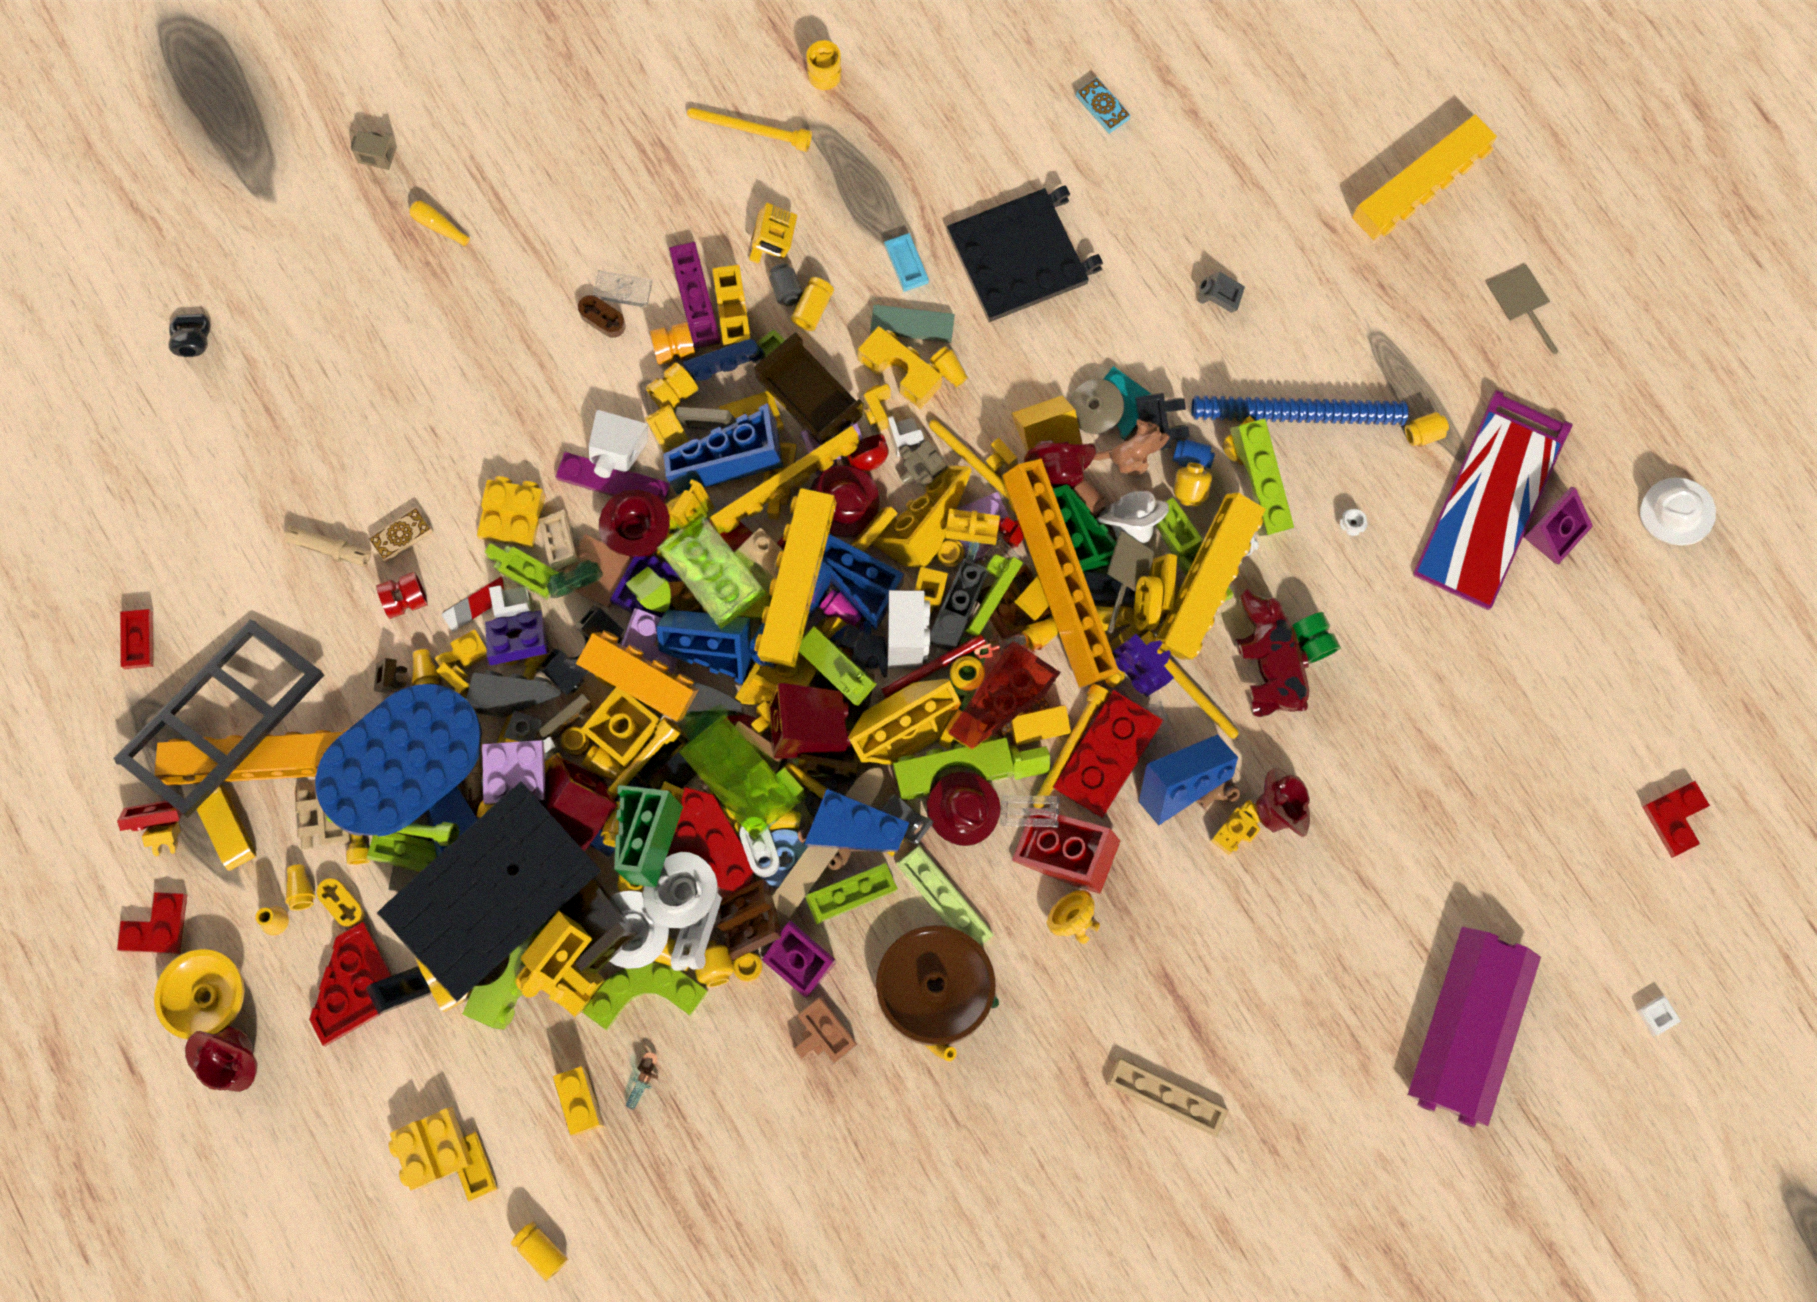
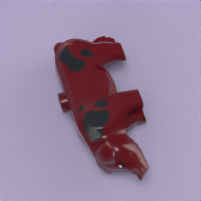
M1247 588L1239 598L1246 617L1255 627L1254 633L1244 639H1235L1237 651L1239 654H1242L1243 659H1258L1259 672L1265 684L1259 686L1250 685L1252 698L1250 704L1253 716L1265 717L1275 711H1306L1309 698V684L1305 668H1309L1307 654L1305 651H1300L1297 635L1283 611L1282 604L1276 598L1257 596Z

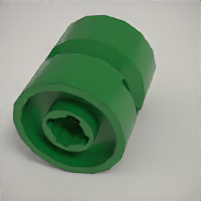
M1324 612L1310 615L1292 625L1298 642L1303 644L1301 652H1306L1309 664L1322 660L1341 649L1335 634L1328 632L1330 624Z

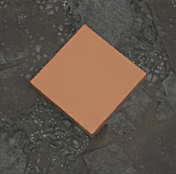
M585 534L577 547L579 561L567 565L558 584L609 609L612 605L610 599L633 557L618 554L610 550L603 542Z

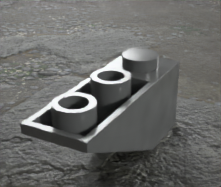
M963 559L931 630L930 644L947 651L959 645L989 572L985 569L986 567Z
M487 670L485 674L473 673L466 700L478 714L506 717L513 714L514 710L521 711L557 697L561 691L552 686V681L546 678L535 677L534 680H527L526 677L518 674H510L509 677H503L498 672Z

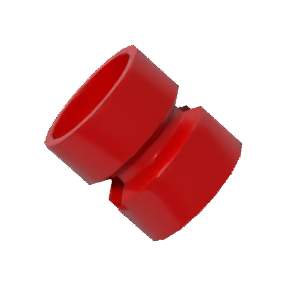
M415 571L400 576L398 582L391 579L376 585L380 602L389 619L405 614L407 608L414 611L428 606L426 594ZM401 591L403 600L399 601L396 593Z

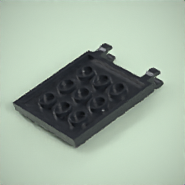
M1066 185L1055 189L1049 195L1046 188H1043L946 226L949 238L988 322L1088 284V275L1102 271L1101 265H1103V261L1099 254L1089 257L1082 263L1080 262L1057 214L1055 207L1069 202L1068 196H1070V192Z

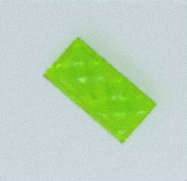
M702 513L657 548L720 629L766 594V591Z
M722 715L679 751L680 755L753 840L757 839L799 803L795 795L725 715Z

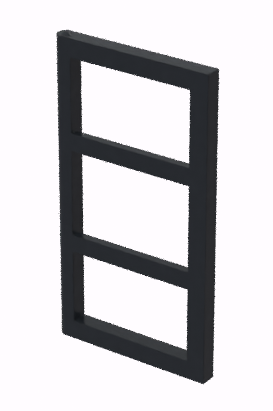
M250 619L113 759L117 765H121L185 817L189 818L325 675L316 666L258 625L256 621ZM252 636L304 674L273 707L221 669ZM212 677L264 715L227 755L175 716ZM166 724L218 764L185 799L133 759Z

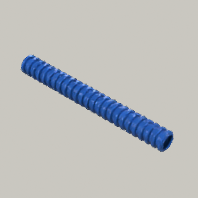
M1195 395L1192 400V417L1194 420L1202 417V420H1207V418L1215 420L1219 418L1220 421H1224L1227 418L1228 421H1232L1233 418H1236V421H1241L1242 418L1246 419L1250 416L1255 421L1266 419V422L1268 419L1271 422L1279 419V422L1287 420L1290 423L1293 420H1296L1297 423H1301L1302 420L1305 423H1310L1311 420L1314 423H1319V421L1327 423L1330 421L1331 424H1335L1337 421H1339V424H1344L1345 421L1348 424H1353V422L1362 424L1364 422L1366 425H1370L1371 422L1374 425H1378L1380 422L1382 425H1387L1390 422L1391 425L1399 423V425L1404 426L1408 419V405L1406 401H1401L1398 404L1397 401H1392L1391 403L1383 401L1381 403L1379 400H1375L1372 403L1371 400H1366L1364 403L1363 400H1358L1357 402L1349 400L1346 402L1345 399H1341L1338 402L1337 399H1332L1329 402L1328 399H1323L1321 402L1320 399L1312 401L1310 398H1307L1305 401L1302 398H1298L1297 401L1294 398H1289L1286 401L1285 398L1277 400L1275 397H1272L1271 400L1268 397H1264L1263 400L1255 397L1252 400L1251 397H1246V399L1237 397V399H1234L1233 396H1229L1226 399L1225 396H1220V399H1217L1216 396L1211 398L1203 396V398H1200L1199 395Z

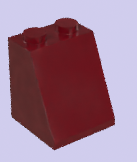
M788 683L777 684L769 702L774 759L799 758L800 754L817 757L843 756L847 747L851 745L848 738L851 732L850 729H846L845 719L848 718V704L843 702L842 692Z
M555 755L545 775L546 801L539 802L585 852L617 807V803L602 778Z

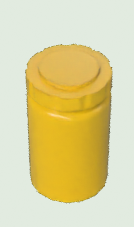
M811 277L791 316V321L799 328L815 331L834 293V287L821 278Z
M534 1221L524 1226L510 1243L514 1248L517 1247L519 1254L545 1282L550 1280L569 1260L541 1229H537Z

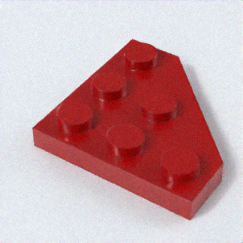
M685 786L681 800L683 809L666 857L679 852L695 854L712 868L716 875L718 888L736 892L749 886L753 871L740 838L727 819L715 795Z
M364 922L335 938L332 948L334 950L319 987V996L315 1008H312L309 1021L322 1046L325 1047L380 1016L366 987L369 984L393 976Z

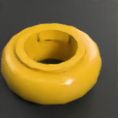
M962 656L951 665L950 679L958 689L971 691L978 688L984 681L985 669L982 663L975 657ZM964 666L972 667L976 672V676L969 681L963 680L959 675V670Z

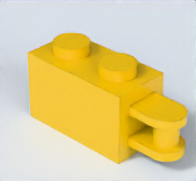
M558 910L521 956V960L526 966L515 980L516 986L527 998L537 995L545 983L555 987L592 938L579 923Z

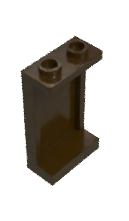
M796 332L754 366L755 378L820 446L840 434L849 424L851 426L856 424L863 416V402L860 399L856 401L803 346V339Z
M817 669L815 688L840 691ZM865 672L872 680L875 679V674ZM873 689L859 705L853 704L842 693L843 702L848 704V718L845 719L846 729H850V732L863 712L870 708ZM851 744L847 747L843 756L817 757L800 754L798 767L809 775L817 776L821 773L832 775L833 778L841 781L856 780L859 757Z
M596 877L559 909V911L579 923L592 938L575 961L581 972L596 974L638 934Z

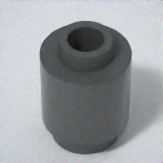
M781 263L771 268L769 281L777 302L785 306H792L798 303L803 291L795 270L787 263Z

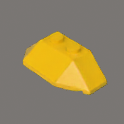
M948 678L915 682L864 711L848 738L861 762L893 765V763L898 762V758L913 755L940 739L961 702Z

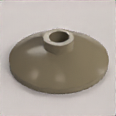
M1092 379L1079 385L1073 392L1069 402L1076 411L1079 429L1090 434H1101L1113 429L1120 421L1124 411V400L1121 392L1114 384L1103 379ZM1094 400L1099 401L1097 409L1090 408V404Z

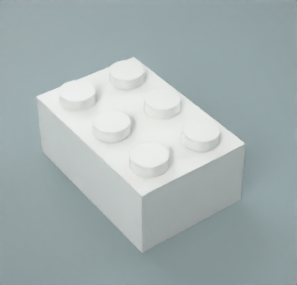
M889 591L888 669H918L922 667L923 660H928L930 646V629H928L930 600H924V591Z

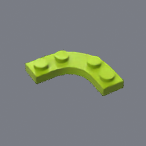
M650 963L640 968H624L612 975L600 987L582 1013L608 1031L624 1007L638 996L657 994L668 999L691 1016L708 991L684 973L673 970L671 966Z

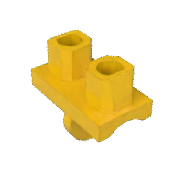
M949 509L945 538L996 545L1000 516L978 513V511L974 510L970 512Z

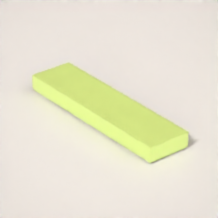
M919 845L896 863L897 867L947 927L966 933L981 946L994 936Z

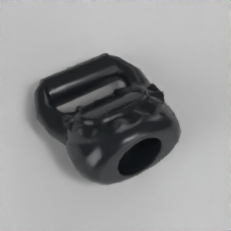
M204 314L177 315L169 325L170 339L168 346L170 352L180 357H196L203 354L208 347L207 336L211 328L208 317ZM203 325V326L201 327V329H200V328H196V327H193V328H181V327H180V328L177 330V326Z

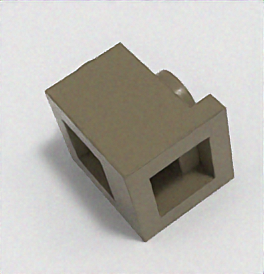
M358 131L357 136H354L351 141V151L358 163L386 170L390 169L397 148L391 133H385L383 137L376 132L364 133Z

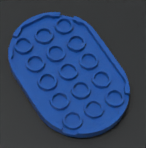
M414 685L390 695L339 736L328 747L321 758L316 773L315 789L322 810L336 826L353 835H377L380 837L402 830L462 782L471 772L480 755L479 748L482 729L478 716L463 696L452 689L440 685Z

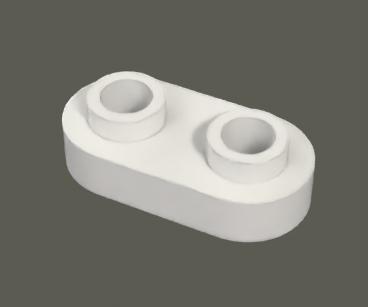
M750 819L740 829V838L750 867L760 877L772 876L778 870L780 860L769 828L760 819ZM754 831L761 833L760 838L757 840L750 838L751 833ZM763 858L770 859L768 867L760 866V861Z

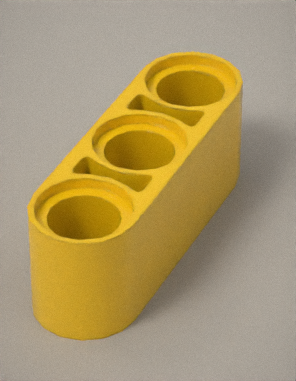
M220 784L196 810L221 862L228 871H231L256 858L257 853L230 796L223 785Z

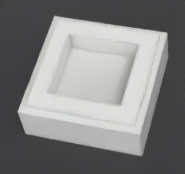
M1665 995L1636 1010L1652 1036H1657L1681 1022Z

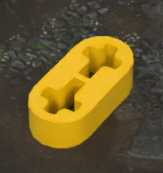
M1157 576L1141 577L1137 582L1133 621L1139 630H1154L1159 625L1163 584Z
M333 878L320 882L316 890L317 897L339 924L347 928H353L363 922L365 910L344 884ZM328 886L338 887L335 893L340 898L339 901L336 902L331 897L325 898L328 894L326 890ZM344 904L352 910L356 908V911L353 913L355 916L354 920L348 918L344 920L346 912L341 908Z

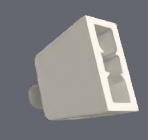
M597 410L589 442V458L592 463L596 464L595 473L600 477L608 478L613 469L623 472L629 471L648 442V424Z

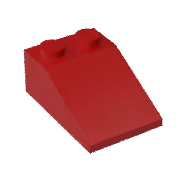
M1033 807L1012 861L1074 887L1101 894L1121 840L1110 828Z

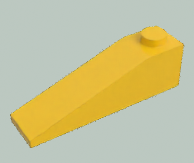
M949 466L925 487L927 492L922 497L917 498L915 501L911 499L905 504L907 510L897 518L894 517L872 542V545L905 567L925 568L929 565L940 549L946 535L949 509H956L972 472L970 466Z

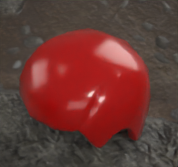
M877 434L859 441L857 449L847 456L850 465L861 471H872L879 468L889 455V448L884 435Z

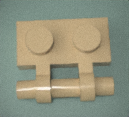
M309 790L297 791L298 802L295 803V812L299 813L300 828H297V838L301 840L302 850L313 849V837L319 836V844L322 847L351 843L350 833L327 821L326 814L318 802L317 795L316 799L310 800ZM317 810L318 825L312 826L311 812Z

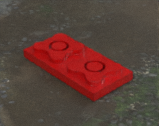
M1113 690L1053 788L1103 819L1160 728L1163 719Z

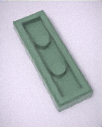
M874 305L870 333L872 334L880 326L885 331H892L897 337L951 343L955 314Z

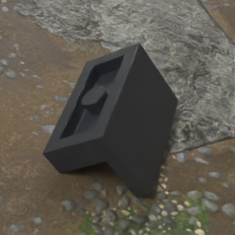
M680 734L674 742L664 743L637 774L652 789L661 790L664 781L682 789L707 765V761Z

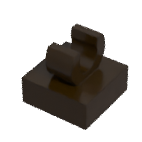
M384 658L376 663L374 691L386 693L393 688H404L406 683L397 681L396 673L404 674L407 672V668L404 666L396 667L397 660Z

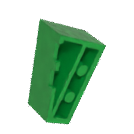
M1067 484L1054 488L1056 500L1083 574L1085 571L1091 572L1110 565L1116 541L1107 533L1108 529L1104 524L1100 525L1089 513L1091 510Z
M618 785L617 793L620 795V808L617 810L616 818L619 820V834L616 835L614 869L630 884L656 888L683 806L669 791Z

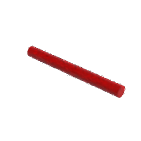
M982 634L975 636L882 688L884 696L888 698L910 684L922 680L954 662L956 659L985 645L986 641Z

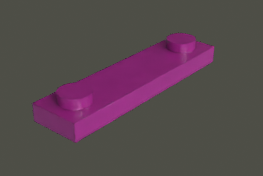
M695 241L669 247L694 349L721 343Z
M564 452L555 476L559 481L612 497L624 490L639 489L658 496L664 503H666L671 489L669 482L632 471L623 472L613 469L610 477H600L594 471L596 464L592 463L590 459Z

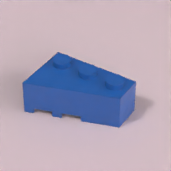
M829 534L822 561L832 567L830 583L845 595L866 621L870 622L871 626L877 631L889 610V591H900L904 584V573Z
M668 609L657 624L658 649L660 652L690 664L696 662L709 667V671L717 675L721 672L734 677L735 682L742 685L753 668L752 657L749 655L751 642L750 618Z
M1217 734L1152 761L1146 766L1139 803L1159 826L1210 791L1230 780L1234 776L1238 756Z
M827 789L804 846L897 853L909 822Z

